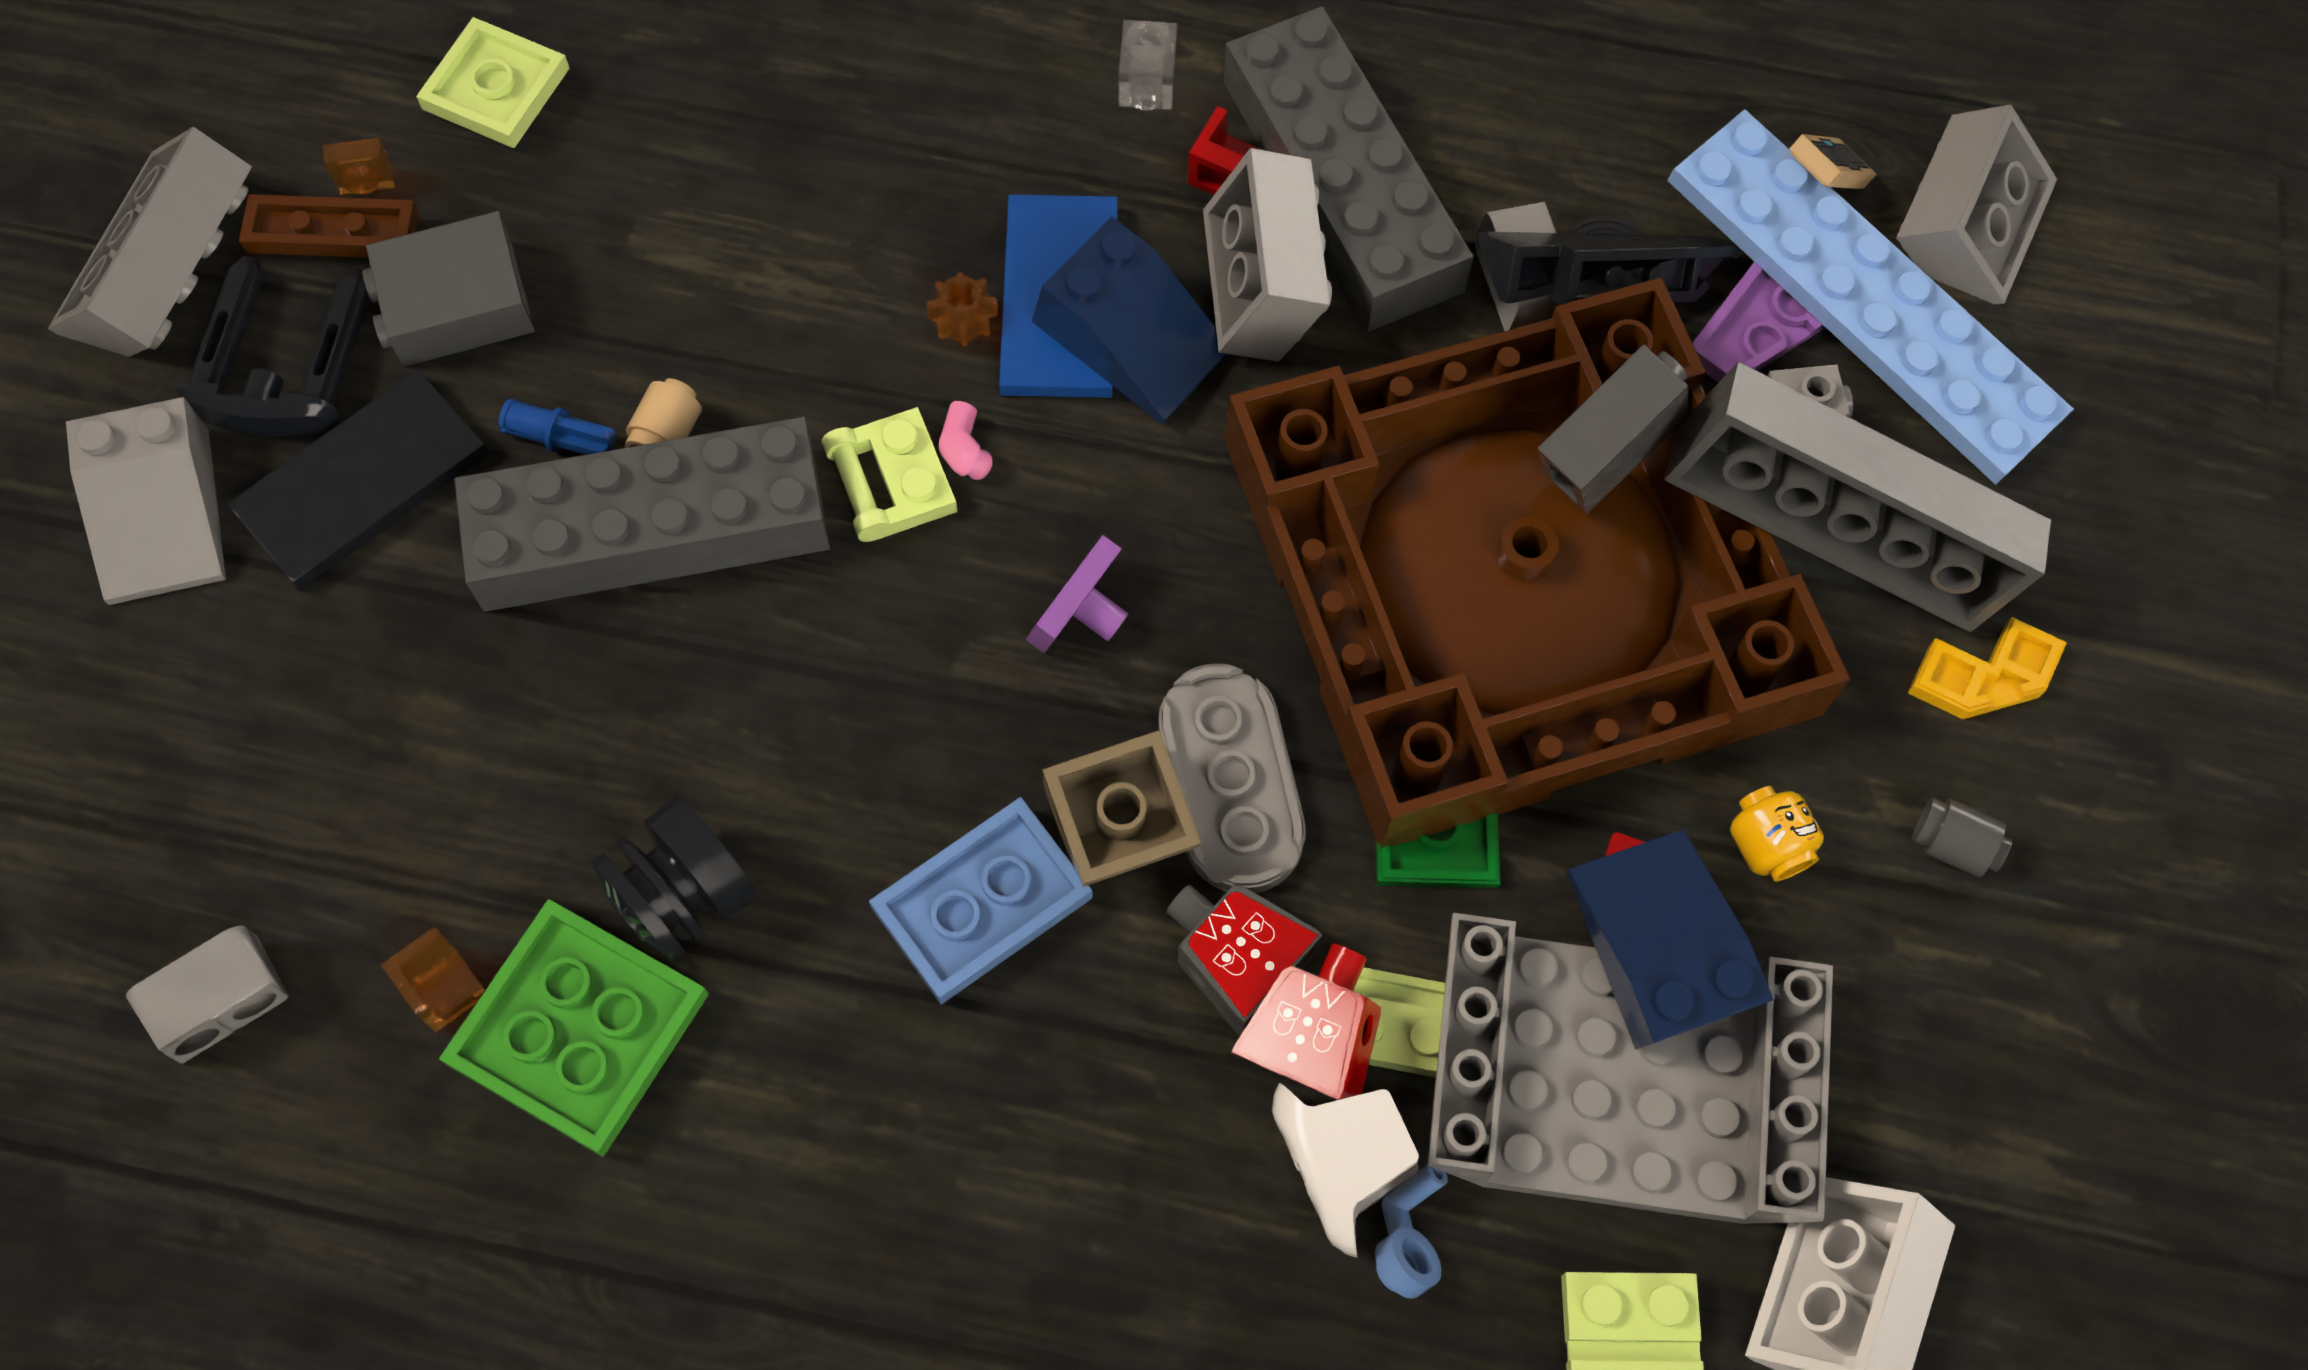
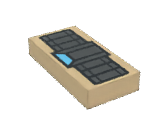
M1802 134L1789 148L1790 154L1824 187L1864 189L1877 175L1840 138Z

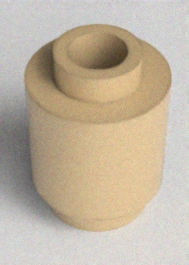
M668 378L665 382H651L626 428L628 438L625 442V447L688 437L702 411L700 403L695 399V391L687 384L676 379Z

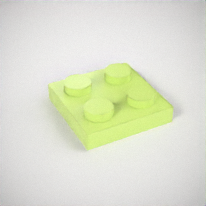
M473 17L416 97L422 110L515 148L570 68L564 54Z

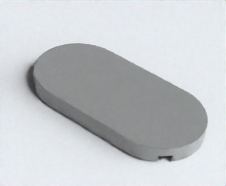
M1207 664L1185 672L1174 682V687L1168 691L1166 698L1164 697L1159 710V731L1202 843L1200 847L1186 851V854L1195 871L1205 881L1218 889L1228 892L1232 886L1238 884L1254 893L1264 892L1279 885L1293 872L1302 855L1306 834L1304 816L1277 707L1268 688L1257 678L1255 681L1251 676L1243 674L1242 669L1228 664Z

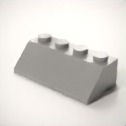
M191 127L153 150L48 329L57 335L127 357L148 348L156 349L171 329L172 322L166 319L174 303L181 304L189 296L197 283L198 276L192 272L201 257L204 259L208 258L220 243L223 231L218 229V226L226 213L229 215L234 213L245 199L248 187L243 185V182L252 166L195 127Z

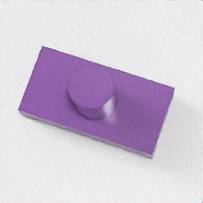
M1102 535L1034 626L1026 641L1045 653L1070 618L1074 616L1108 642L1129 613L1096 590L1094 586L1121 551V548Z

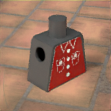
M1238 884L1232 886L1216 905L1212 904L1191 885H1188L1174 898L1166 912L1190 932L1178 947V963L1239 1036L1243 1033L1282 970L1288 965L1303 970L1319 952L1323 936L1314 927Z

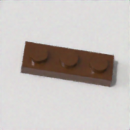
M248 194L239 243L244 251L249 254L369 258L366 245L415 233L419 211L413 200Z

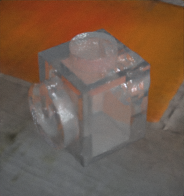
M1123 21L1119 65V106L1135 107L1140 110H1172L1177 55V23Z

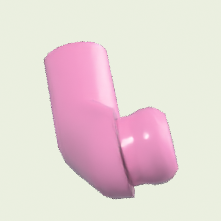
M954 401L949 406L939 439L938 449L940 455L952 470L960 476L968 475L974 480H981L991 470L993 460L991 454L986 450H981L980 445L971 436L977 410L966 402Z

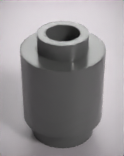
M1932 797L1928 801L1916 823L1911 839L1912 842L1924 846V854L1978 878H1981L1988 869L1997 872L2006 860L2012 845V839L2004 835L2006 831L2005 822L1951 798L1943 802Z

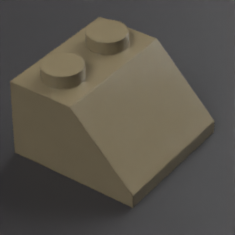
M1159 730L1042 770L1047 799L1064 846L1083 887L1195 849L1202 844Z

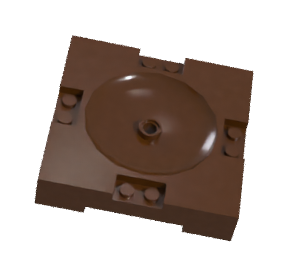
M1662 278L1555 306L1551 319L1343 375L1339 365L1229 395L1224 441L1279 586L1286 587L1321 679L1319 692L1380 849L1388 845L1394 847L1417 840L1419 836L1424 834L1430 836L1453 829L1457 824L1462 823V825L1476 822L1485 819L1487 815L1493 813L1502 814L1548 800L1554 790L1656 759L1659 765L1820 717L1826 712L1850 680L1801 573L1790 576L1771 533L1664 480L1676 428L1587 515L1544 474L1537 448L1642 345H1645L1656 356L1662 351L1668 353L1687 372L1688 378L1684 382L1688 385V415L1706 397L1701 386L1706 371ZM1516 550L1528 551L1535 558L1523 557Z

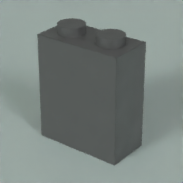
M499 211L366 245L371 268L362 270L363 279L372 302L379 301L381 314L373 316L374 327L383 349L392 347L403 367L535 332L513 244Z
M1642 345L1537 448L1545 476L1586 515L1688 416V385L1684 382L1688 378V374L1684 368L1668 353L1662 351L1656 356L1645 345Z

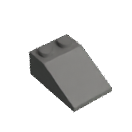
M184 397L66 421L70 472L102 596L108 605L226 580L209 430Z

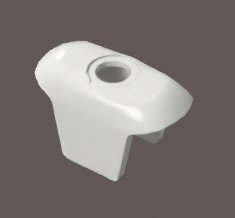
M1279 1083L1274 1093L1272 1105L1274 1120L1284 1137L1297 1170L1301 1173L1307 1193L1322 1222L1327 1238L1333 1246L1345 1254L1357 1258L1356 1218L1360 1213L1384 1198L1389 1192L1418 1172L1417 1162L1419 1155L1391 1094L1385 1089L1312 1107L1303 1104L1291 1091Z

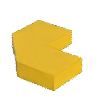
M2011 617L2005 624L1988 662L1935 638L1927 649L1908 694L1962 720L2034 700L2047 690L2067 642L2014 617Z

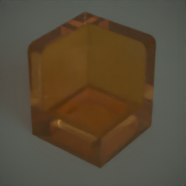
M437 928L430 929L381 964L412 1010L435 1032L476 1004L486 991L457 949Z

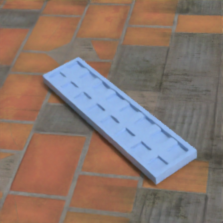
M1744 109L1676 166L1667 181L1996 485L2074 408L1831 187H1824L1790 154L1791 151Z

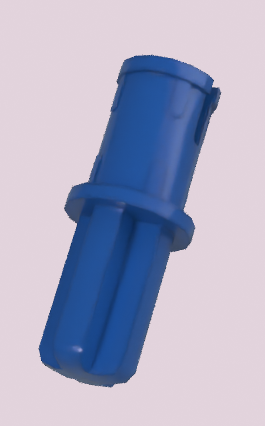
M510 398L504 403L499 415L498 425L501 428L500 432L502 434L536 441L544 444L546 450L556 453L560 448L588 455L614 450L616 433L612 428L570 417L568 410L561 407L553 411Z

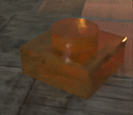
M379 138L323 145L324 164L341 195L350 193L368 194L375 190L396 187L395 169Z

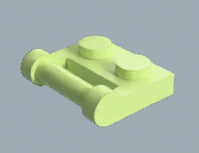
M918 407L854 429L849 427L837 428L828 432L822 438L821 443L828 459L835 461L856 517L853 520V526L860 541L870 542L958 512L956 500ZM870 450L873 451L894 507L885 510L877 508L859 462L858 454Z

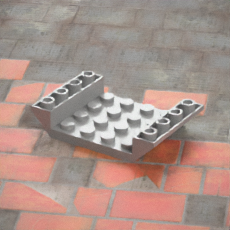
M1459 913L1452 914L1427 1166L1482 1187L1738 1224L1821 1222L1824 1220L1833 965L1769 956L1760 967L1774 999L1773 1001L1635 1050L1596 948L1515 937L1516 921Z

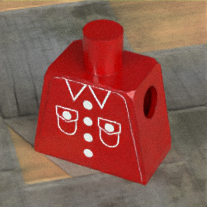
M1332 943L1318 976L1291 965L1286 966L1237 1040L1232 1053L1336 1100L1361 1095L1381 1017V1007L1369 998L1354 992L1367 958L1353 950Z

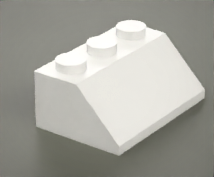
M1826 1177L1824 1220L1821 1222L1787 1224L1745 1356L1774 1370H1912L1955 1225L1919 1193Z

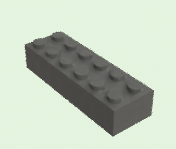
M1323 6L1227 42L1225 47L1223 83L1261 149L1311 159L1314 183L1319 189L1317 209L1320 231L1324 233L1326 241L1324 258L1367 333L1465 293L1474 256Z
M1739 361L1676 428L1664 477L1665 481L1970 633L2045 574L2051 519Z
M805 417L455 478L465 582L483 612L830 550L814 451Z

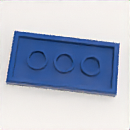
M1008 195L999 380L1000 396L1112 398L1113 386L1032 322V318L1042 286L1111 217L1117 220V197Z

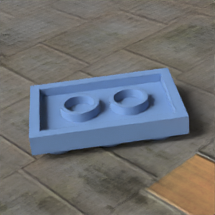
M1020 797L869 900V904L942 1005L1093 898V892L1089 886L1083 887L1072 863Z

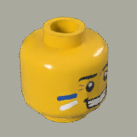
M1766 786L1750 793L1739 801L1743 811L1733 819L1730 832L1753 873L1761 876L1771 875L1773 880L1777 882L1801 873L1819 860L1816 851L1819 850L1823 843V832L1800 794L1793 791L1776 794L1772 786Z

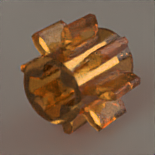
M958 272L957 276L948 279L945 283L935 282L938 300L928 301L927 311L929 320L937 321L938 337L944 339L949 335L951 338L961 341L963 346H967L968 341L977 338L980 334L988 337L990 335L988 318L997 316L998 309L997 299L991 296L987 297V280L982 278L976 282L974 279L964 276L962 272Z

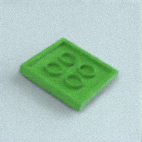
M548 899L448 1044L439 1060L587 1149L604 1157L709 993L705 987Z

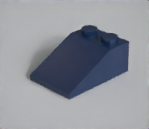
M1111 217L1042 286L1032 318V322L1162 425L1228 355L1219 353L1215 326L1157 251L1114 217Z
M1684 829L1566 871L1635 1050L1774 1000L1749 938Z

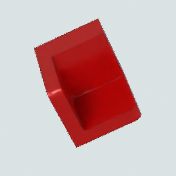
M1217 106L1189 151L1188 184L1211 195H1215L1250 148L1262 150L1227 134L1228 110Z

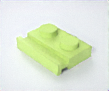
M1363 968L1354 992L1369 998L1381 1007V1017L1369 1065L1436 1078L1445 983Z
M1565 1272L1561 1276L1564 1334L1568 1357L1566 1370H1704L1703 1361L1700 1358L1699 1342L1701 1341L1697 1274Z

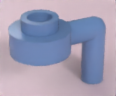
M1427 1165L1383 1198L1381 1207L1388 1236L1382 1239L1375 1249L1376 1270L1382 1283L1389 1290L1411 1299L1417 1298L1429 1290L1441 1278V1264L1438 1255L1431 1243L1420 1232L1413 1229L1409 1213L1412 1208L1448 1182L1446 1172Z

